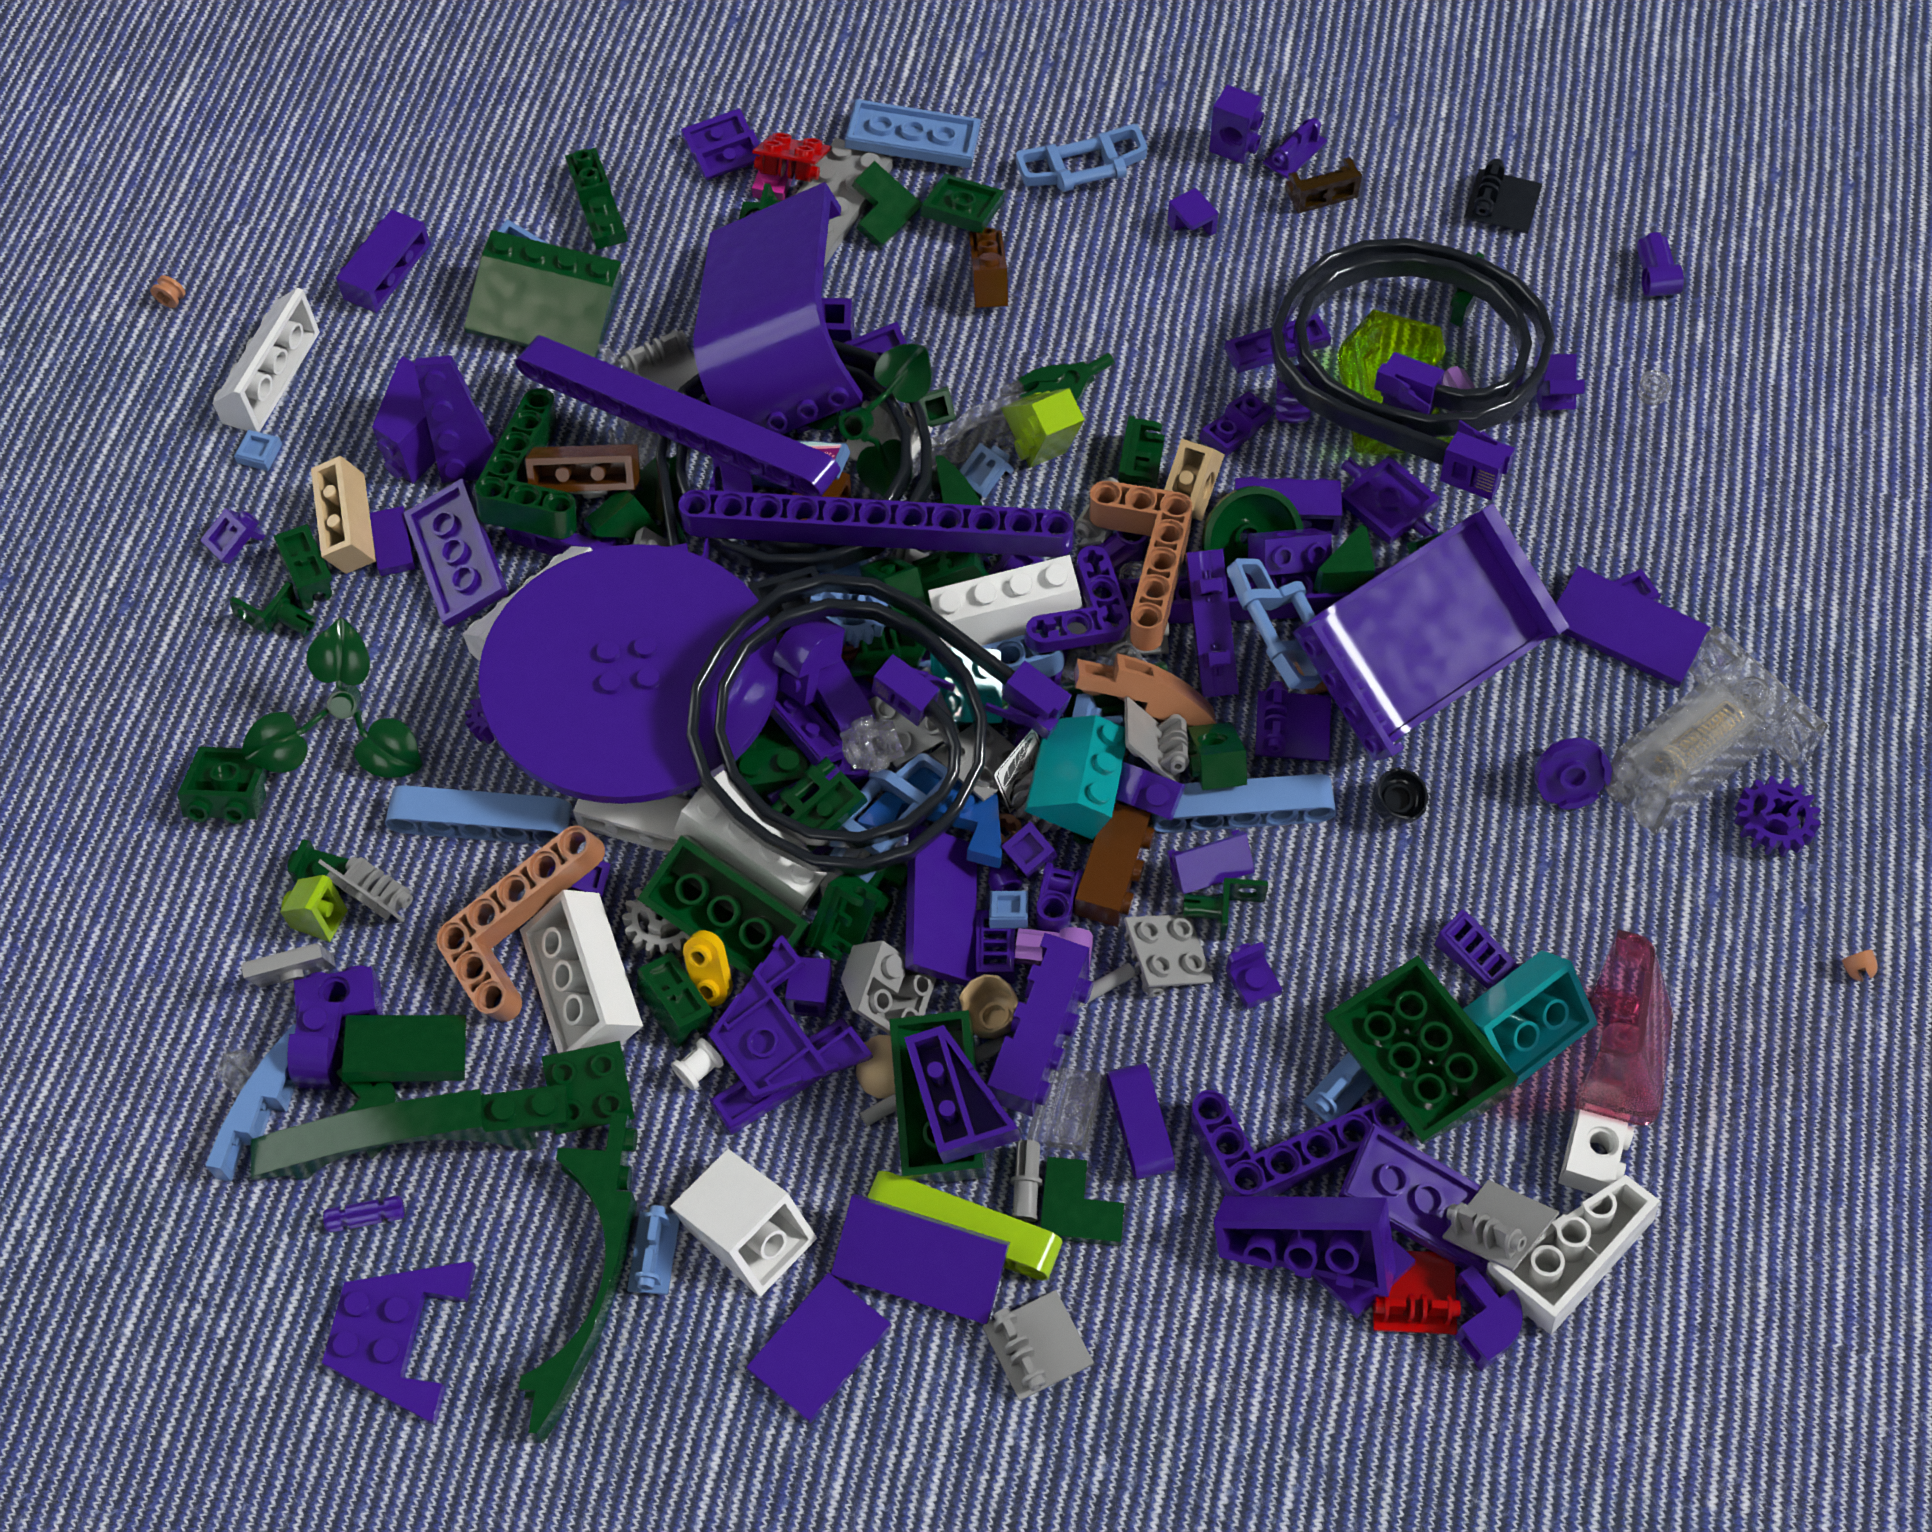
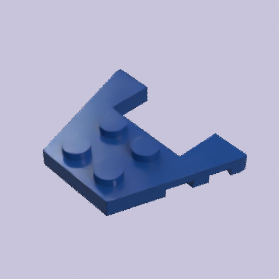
M922 767L906 781L927 795L942 777L929 768ZM957 780L946 803L926 818L927 820L935 822L950 807L962 786L959 780ZM886 791L859 817L858 824L865 829H871L897 821L910 805L892 792ZM972 792L961 815L952 826L974 832L967 850L966 860L1000 868L1002 847L998 792L984 802Z

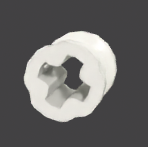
M703 1038L696 1042L697 1047L681 1061L675 1060L671 1064L679 1079L693 1091L699 1087L698 1082L715 1067L719 1069L724 1065L719 1053Z

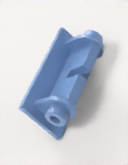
M1348 1052L1302 1103L1327 1123L1347 1114L1374 1083L1350 1052Z
M652 1205L649 1212L640 1211L627 1288L628 1292L668 1295L680 1219L676 1214H665L666 1208L663 1206Z

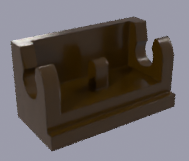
M1350 157L1343 159L1345 166L1340 167L1339 170L1300 180L1296 172L1288 173L1290 181L1285 182V190L1298 214L1358 198L1362 174L1357 170Z

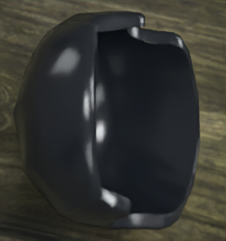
M1396 767L1383 773L1378 778L1371 797L1374 810L1383 820L1392 824L1403 825L1412 823L1425 813L1429 795L1425 782L1415 772Z

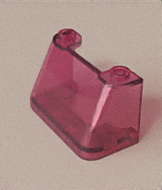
M1617 929L1593 988L1591 1003L1597 1005L1601 1001L1607 1006L1610 1011L1609 1023L1611 1024L1605 1027L1601 1035L1599 1049L1585 1082L1581 1083L1578 1090L1575 1108L1634 1125L1645 1126L1656 1120L1663 1103L1673 1008L1653 944L1639 934Z

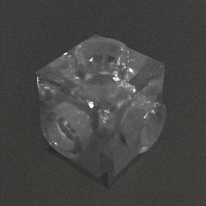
M871 715L854 720L851 722L852 728L840 733L843 742V755L852 768L865 769L869 773H874L887 768L890 762L905 755L893 720L873 719Z

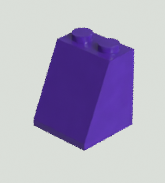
M402 356L397 362L372 428L378 441L376 446L384 457V467L392 476L396 478L403 477L414 484L436 462V457L417 379L415 363Z

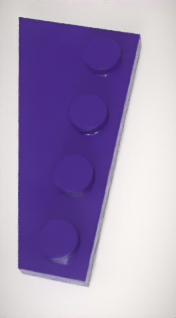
M452 355L416 358L415 370L441 483L456 482L461 478L464 481L478 480L498 444L494 435L489 433L484 423L485 418L479 407L476 408L470 396L471 392Z

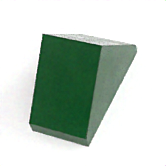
M618 490L584 521V527L596 537L635 538L636 531L643 527L663 537V531L639 501L627 490Z
M1361 524L1318 569L1314 591L1319 594L1352 592L1374 577L1375 566L1367 527Z

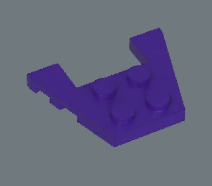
M783 935L773 944V950L763 963L760 962L752 973L754 976L741 994H737L708 1034L756 1100L869 1061L874 1057L852 1026L819 1050H816L773 992V989L805 966Z
M462 1262L344 1282L322 1364L368 1391H372L389 1400L401 1409L413 1413L423 1421L436 1425L445 1386L442 1383L404 1377L425 1298L432 1297L467 1303L476 1271L475 1264L473 1262Z

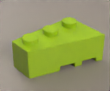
M1070 388L1052 392H1037L1000 407L1016 439L1014 441L1016 452L1021 460H1026L1029 468L1065 454L1085 420Z

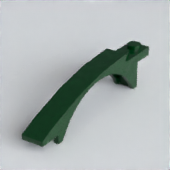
M564 1084L483 1094L481 1089L356 1110L282 1129L251 1139L252 1180L294 1175L297 1180L309 1179L322 1167L345 1156L372 1148L417 1141L467 1140L496 1143L524 1151L537 1149L536 1132L569 1128L567 1089Z
M611 1113L606 1151L560 1147L557 1149L556 1160L562 1165L561 1171L577 1183L588 1195L599 1213L605 1238V1264L601 1286L595 1303L578 1332L552 1358L534 1370L520 1376L519 1391H525L524 1398L526 1400H533L528 1433L535 1443H544L564 1412L599 1342L623 1274L637 1209L634 1195L632 1192H629L632 1181V1167L627 1166L629 1152H635L638 1131L637 1128H633L626 1113Z

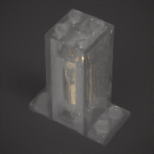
M1717 625L1706 633L1689 669V672L1693 674L1695 680L1700 685L1617 749L1611 762V782L1608 786L1606 783L1604 785L1608 795L1613 800L1621 802L1633 814L1636 822L1640 826L1648 828L1655 836L1769 745L1775 749L1777 755L1782 760L1789 762L1798 770L1808 762L1829 726Z

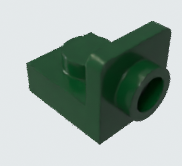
M302 839L298 849L293 850L290 854L287 868L288 873L296 884L298 879L319 875L326 876L329 873V870L318 863L320 859L342 875L347 872L345 866L349 859L315 850L311 841ZM334 884L335 888L337 889L340 895L342 889H340V887Z

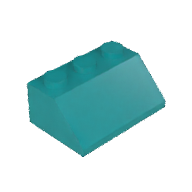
M1098 715L1058 719L1059 722L1056 729L1047 740L1041 736L1024 811L1093 840L1112 818L1122 761L1126 749L1125 727Z
M1543 950L1463 1009L1519 1078L1514 1088L1598 1024L1571 960Z

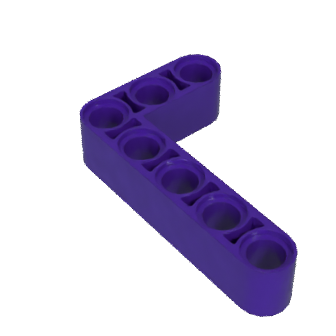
M1205 1090L1197 1094L1193 1100L1190 1115L1191 1128L1226 1196H1276L1353 1162L1362 1141L1351 1142L1344 1136L1345 1131H1355L1363 1139L1368 1126L1374 1123L1400 1139L1406 1128L1405 1122L1386 1098H1381L1255 1154L1231 1107L1221 1093L1214 1090ZM1209 1108L1216 1111L1219 1116L1216 1119H1205L1200 1115L1199 1111ZM1389 1115L1397 1121L1398 1125L1387 1126L1381 1122L1379 1117ZM1221 1143H1230L1236 1148L1237 1152L1230 1155L1224 1154L1219 1151L1217 1146ZM1318 1146L1324 1149L1327 1156L1316 1158L1308 1152V1148ZM1275 1162H1284L1291 1168V1172L1280 1174L1271 1165ZM1238 1178H1248L1255 1184V1188L1243 1190L1237 1186L1235 1181Z

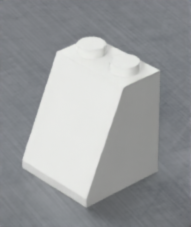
M729 1149L713 1162L670 1206L685 1228L759 1297L817 1239L790 1195Z

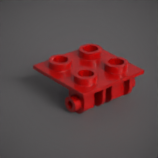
M778 132L770 135L752 150V154L760 155L755 157L754 169L759 170L761 174L783 177L788 160L787 176L789 179H793L795 174L796 180L812 182L813 179L818 180L820 175V167L815 166V164L832 149V146L823 145V141L820 139L805 138L801 141L791 139L792 136L790 134Z
M1407 1251L1416 1260L1415 1265L1391 1287L1388 1297L1375 1296L1373 1303V1331L1456 1335L1457 1317H1460L1461 1304L1460 1300H1456L1455 1264L1435 1252Z

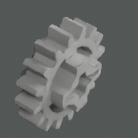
M637 888L634 890L636 899L642 893V891ZM626 900L625 905L629 913L622 915L624 925L627 926L624 930L628 940H633L636 951L646 947L645 950L648 958H652L656 951L661 952L662 956L670 951H675L679 957L683 956L682 947L691 936L639 900H636V902ZM640 920L644 921V925L648 927V934L641 929Z

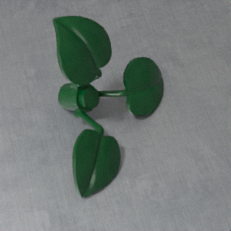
M901 344L881 355L875 365L874 377L880 385L886 387V390L866 408L857 407L847 413L843 409L839 411L840 416H838V412L806 424L813 429L826 430L834 427L839 421V430L845 438L849 440L861 438L864 443L867 441L873 443L874 446H868L860 452L856 462V470L864 485L883 497L900 467L901 441L889 439L881 445L878 438L869 435L874 426V418L871 412L891 393H893L898 401L903 403L917 402L928 393L932 384V368L928 349L920 344ZM913 459L911 466V478L913 474Z
M342 617L338 618L313 640L306 656L308 668L317 680L323 683L336 682V687L327 700V706L298 729L294 718L286 712L268 713L251 726L242 746V754L247 761L271 772H290L297 769L304 762L308 753L307 742L300 735L306 733L328 714L338 719H347L353 716L358 733L364 738L356 745L354 755L360 766L367 772L379 777L396 778L414 773L423 765L416 738L411 729L402 721L395 718H381L371 724L368 732L365 730L361 717L362 711L358 709L361 702V693L356 685L363 683L368 676L370 656L359 633Z

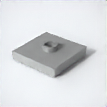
M314 943L243 962L241 968L244 979L262 988L280 982L282 984L291 983L311 973L336 968L332 953L320 944Z

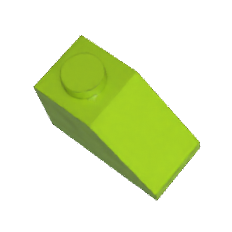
M319 875L298 879L293 890L288 891L284 896L280 913L290 928L331 942L348 909L330 877Z

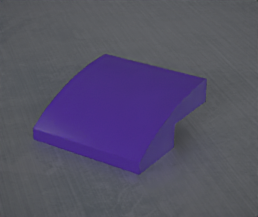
M740 108L681 129V136L706 181L754 164L755 157L760 156L752 154V150L760 143L754 130H750Z

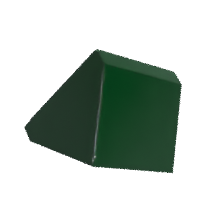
M948 386L929 391L919 400L926 414L928 426L933 427L956 420Z

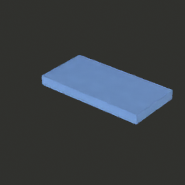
M856 99L845 137V148L972 168L981 119Z

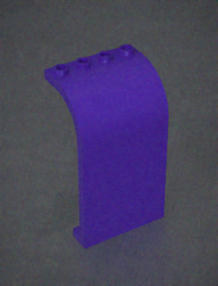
M826 182L710 232L694 331V355L703 388L711 406L778 434H784L862 402L863 393L844 366L832 343L822 309L821 293L828 224L830 219L841 215V206Z
M1492 503L1468 516L1298 627L1293 634L1372 761L1392 757L1403 750L1404 747L1401 742L1395 744L1393 742L1546 639L1559 635L1570 626L1496 506Z

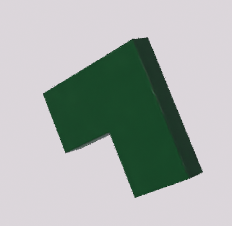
M873 161L852 184L854 189L875 206L858 223L856 229L880 250L921 209L922 203L876 161Z
M1047 1156L1041 1228L1058 1235L1062 1241L1121 1246L1124 1203L1084 1199L1087 1160Z

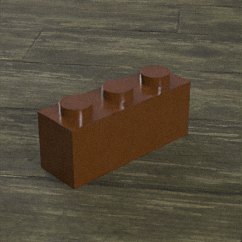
M638 444L533 447L525 458L528 484L565 492L634 490L641 479Z
M1118 803L1114 804L1112 818L1095 837L1075 897L1074 915L1115 927L1119 926L1122 914L1129 916L1135 896L1134 893L1129 891L1133 881L1139 883L1141 880L1145 861L1140 860L1143 849L1150 850L1155 834V828L1150 827V812Z

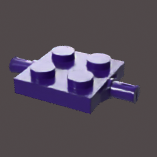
M1389 455L1377 465L1367 469L1361 467L1352 457H1348V460L1346 459L1343 462L1341 469L1346 471L1355 480L1351 486L1342 492V506L1388 545L1405 532L1413 529L1423 537L1438 532V529L1429 524L1424 517L1438 506L1440 498Z

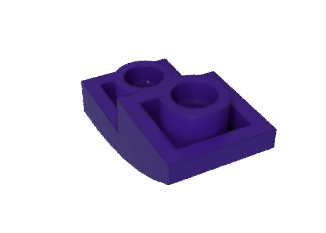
M1248 391L1227 404L1224 415L1202 428L1199 439L1210 448L1225 454V458L1250 439L1270 419L1274 410Z

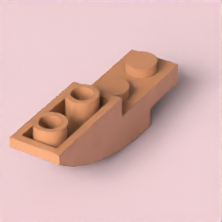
M1118 653L1116 654L1113 666L1077 659L1074 669L1075 688L1081 689L1084 693L1089 695H1100L1101 693L1112 695L1122 701L1128 696L1134 702L1141 701L1142 709L1160 723L1173 714L1181 715L1186 720L1187 727L1217 723L1213 706L1198 691L1174 674L1156 665Z

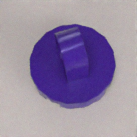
M1580 737L1550 743L1549 748L1541 754L1534 771V781L1543 799L1547 802L1550 801L1551 803L1558 804L1559 808L1565 810L1582 808L1595 802L1599 798L1597 793L1603 789L1605 783L1607 786L1609 785L1612 776V766L1604 750L1594 741Z

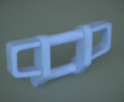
M1131 124L1108 132L1097 133L1095 138L1061 146L1050 144L1044 147L1019 150L1016 152V165L1026 186L1057 185L1058 189L1064 192L1073 190L1076 185L1110 177L1115 179L1126 177L1127 166L1144 160L1147 157V144L1139 125ZM1129 138L1134 139L1138 149L1118 156L1113 143ZM1099 150L1105 163L1103 166L1071 173L1070 170L1065 168L1062 159ZM1046 159L1051 172L1031 173L1028 171L1025 163Z
M1237 558L1226 570L1243 610L1249 611L1268 647L1266 653L1270 661L1273 662L1291 689L1315 688L1322 682V679L1297 640L1281 641L1265 610H1273L1292 602L1303 624L1314 617L1315 613L1305 597L1306 589L1301 581H1294L1276 589L1263 563L1259 559ZM1245 573L1251 575L1258 589H1251ZM1292 662L1298 663L1305 676L1297 671Z
M925 753L918 754L896 773L876 767L869 774V781L860 790L868 802L837 830L852 832L867 830L854 820L880 790L892 792L910 805L898 820L905 818L938 791L947 774V768ZM922 767H927L942 777L927 795L906 781ZM903 836L867 846L864 849L872 855L893 849ZM835 847L830 856L842 857L847 848ZM877 871L857 876L868 883Z

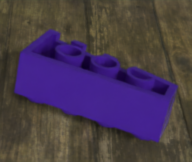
M1044 933L1040 944L1042 948L1041 966L1033 964L1027 978L1029 981L1025 993V998L1028 999L1027 1003L1018 1002L1013 1015L1011 1032L1015 1033L1014 1037L1005 1036L987 1083V1087L995 1095L1001 1106L1033 1117L1037 1105L1044 1106L1051 1089V1083L1047 1082L1052 1070L1058 1072L1062 1065L1066 1049L1062 1048L1066 1036L1071 1038L1074 1036L1080 1015L1076 1014L1080 1003L1087 1004L1094 982L1089 980V947L1048 933Z
M1224 1196L1214 1219L1220 1258L1271 1270L1274 1266L1293 1270L1296 1276L1310 1279L1312 1275L1334 1279L1336 1280V1285L1353 1289L1355 1284L1374 1289L1373 1294L1389 1296L1396 1273L1387 1197Z

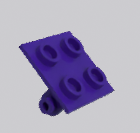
M1273 681L1266 691H1258L1255 756L1329 762L1331 696L1288 693L1289 691L1282 681Z

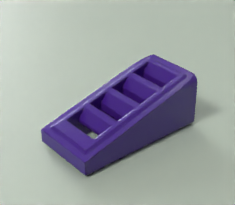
M1463 909L1439 932L1434 944L1488 990L1520 967L1488 932ZM1461 931L1465 936L1458 942L1454 936ZM1473 941L1478 946L1469 954L1465 948ZM1486 952L1490 957L1480 965L1477 960ZM1498 962L1503 967L1491 977L1488 971Z
M977 910L976 978L984 974L998 975L1007 983L1015 984V928L990 929V926H984V921H989V910ZM984 934H1007V939H984ZM984 947H1007V951H984ZM984 959H1007V963H984Z

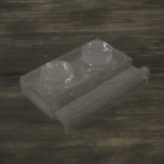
M1070 1068L1059 1069L1058 1072L1052 1070L1047 1081L1051 1083L1049 1096L1044 1106L1037 1105L1027 1139L1046 1144L1048 1147L1085 1152L1105 1079L1099 1072Z

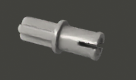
M1028 1139L1017 1142L1015 1176L1011 1177L1010 1183L1014 1185L1013 1213L1011 1217L1030 1223L1037 1220L1038 1187L1042 1186V1179L1039 1178L1040 1144Z

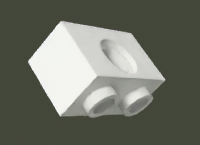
M1583 1097L1574 1114L1558 1183L1595 1195L1623 1177L1626 1164L1620 1162L1622 1150L1629 1149L1634 1134V1127L1628 1126L1631 1111ZM1590 1143L1601 1144L1606 1149L1607 1154L1596 1153L1591 1148Z

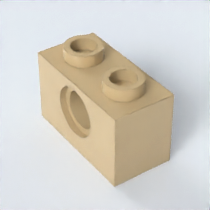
M1181 438L1164 490L1187 495L1192 501V518L1202 521L1225 454L1213 448Z

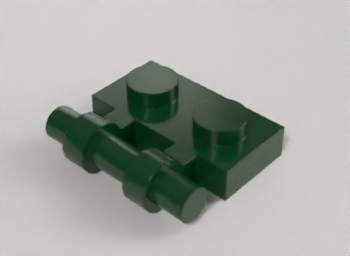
M825 757L816 766L811 764L804 770L806 775L790 789L785 787L778 794L780 798L770 808L782 814L791 809L794 813L790 818L811 828L837 830L868 800L841 771L829 781L826 776L836 767ZM815 786L818 787L820 790L804 804L800 801ZM803 843L811 852L818 847Z

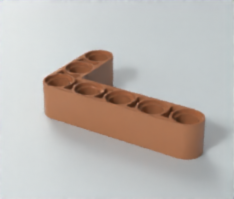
M1100 481L1090 489L1091 522L1095 526L1104 529L1151 536L1131 611L1130 641L1139 650H1155L1161 645L1164 638L1191 531L1192 501L1187 495L1180 492L1113 481Z
M576 825L563 830L439 929L436 937L437 946L471 1001L480 1012L501 1022L511 1021L520 1013L522 1008L521 996L491 949L543 909L562 890L570 888L603 860L605 855L603 842L584 827ZM586 841L584 849L577 854L578 847ZM555 865L554 872L551 876L547 877L549 869ZM525 889L523 897L517 901L518 894ZM495 912L493 920L487 924L489 916ZM464 936L462 945L457 948L459 940ZM483 965L481 974L475 978L477 969ZM502 994L501 1002L498 1006L494 1007L496 998Z

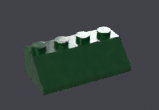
M681 835L637 898V900L689 936L700 930L716 934L724 944L728 963L751 979L754 976L752 973L760 962L763 963L774 948L773 944L780 936L783 935L791 947L795 949L813 922L689 835Z
M969 1010L889 1019L902 1178L939 1182L987 1178L985 1151L943 1164L937 1150L904 1038L944 1025L977 1072L973 1022Z

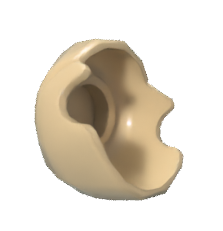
M984 974L972 979L961 992L959 1000L962 1011L969 1010L974 1034L980 1038L996 1039L1010 1032L1013 1015L1019 1002L1012 986L998 975Z
M877 1035L870 1038L868 1042H864L874 1057L869 1061L856 1065V1077L866 1093L879 1099L895 1094L891 1035Z

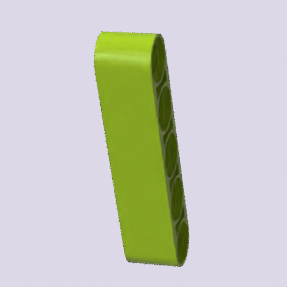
M878 1171L867 1198L1010 1242L1003 1268L1036 1280L1047 1281L1049 1279L1063 1243L1062 1239L1051 1231L919 1182L902 1178V1176L888 1171Z

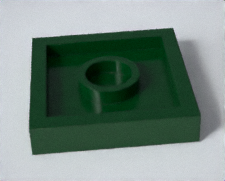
M944 174L922 203L920 216L976 233H982L1003 204L1005 191Z

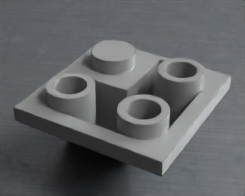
M882 940L853 945L841 977V982L852 1010L891 1035L889 1019L925 1014L937 978L906 969L905 955Z

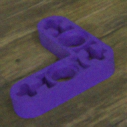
M1087 546L1081 549L1077 556L1075 569L1087 608L1032 617L1026 625L1024 641L1032 651L1045 653L1115 642L1125 636L1130 621L1129 613L1110 557L1103 548ZM1087 561H1092L1094 565H1098L1097 576H1094L1093 566L1091 563H1087ZM1098 587L1106 588L1111 592L1112 596L1107 599H1101L1096 597L1092 591ZM1109 610H1111L1112 622L1118 624L1117 627H1113L1110 622H1106ZM1077 622L1084 625L1087 631L1083 634H1074L1068 630L1067 626L1070 623ZM1036 630H1041L1047 637L1042 638L1040 633H1036Z

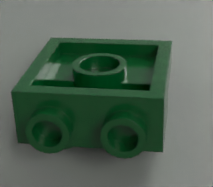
M199 746L177 793L183 817H188L194 822H204L208 818H225L233 824H240L245 819L257 820L267 796L264 783L269 770L247 761L242 754V748Z

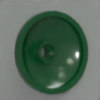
M1263 486L1242 487L1224 496L1209 513L1202 533V551L1223 549L1225 572L1228 574L1227 567L1237 558L1248 559V534L1303 529L1302 520L1296 507L1282 493ZM1246 530L1247 538L1241 542L1240 534Z

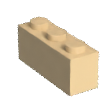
M342 456L311 468L321 557L345 574L376 562L364 473Z

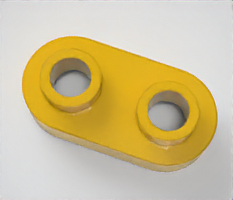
M700 930L695 932L684 944L683 955L688 976L708 1005L718 1006L727 999L733 990L728 959L722 940L713 932Z

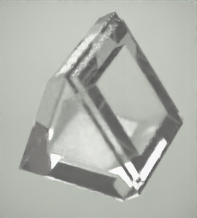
M245 1048L223 1053L215 1077L238 1097L241 1089L260 1062Z

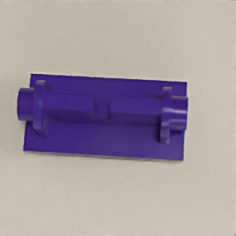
M1317 118L1306 119L1279 147L1274 149L1263 161V164L1289 179L1288 173L1297 172L1327 143V139L1319 135L1320 121Z

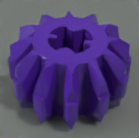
M1294 365L1303 375V373L1300 371L1299 365ZM1277 376L1276 418L1279 422H1288V424L1307 422L1311 416V410L1302 406Z

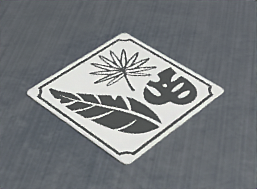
M1033 729L1030 730L994 773L995 780L1009 813L1014 810L1010 806L1014 797V787L1027 773L1034 770L1040 740L1038 734Z

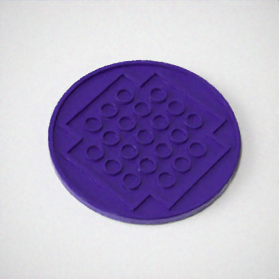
M643 544L618 545L582 553L554 565L532 579L513 596L498 615L487 635L480 659L478 686L485 718L494 739L507 757L529 777L550 789L582 800L614 804L642 803L677 795L701 785L686 741L691 686L715 643L740 615L759 600L739 578L724 567L697 554L672 547ZM768 615L750 628L723 658L702 695L698 735L713 777L724 770L714 741L718 683L741 642L770 620ZM776 636L749 657L729 693L726 735L735 761L758 737L774 706L780 675V667L772 662L777 647Z

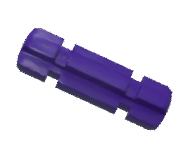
M400 1196L384 1198L383 1202L380 1203L376 1199L349 1204L343 1210L340 1209V1206L328 1208L323 1211L324 1227L327 1232L331 1233L342 1231L345 1226H349L352 1229L379 1224L385 1218L388 1219V1222L400 1220L405 1215L404 1202Z

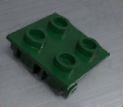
M885 626L880 637H873L872 644L868 645L863 640H860L861 648L849 671L853 677L873 678L892 654L915 669L918 668L926 648L891 628L889 631V627Z
M620 1041L541 1056L547 1086L564 1084L567 1089L569 1128L555 1129L556 1135L610 1124L611 1113H626L630 1120L635 1119L625 1069L626 1060Z

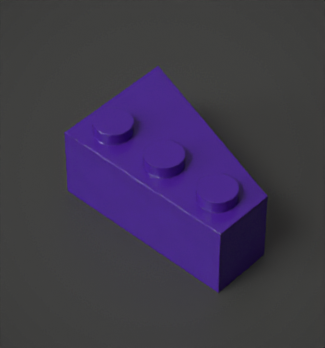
M944 1025L904 1037L937 1150L943 1164L1022 1140L1016 1124L1002 1108L995 1095L986 1086Z

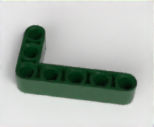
M537 388L528 391L524 395L475 484V497L478 518L484 523L546 537L564 539L572 536L577 529L574 497L565 491L527 484L525 458L533 447H546L556 428L555 397L551 391Z

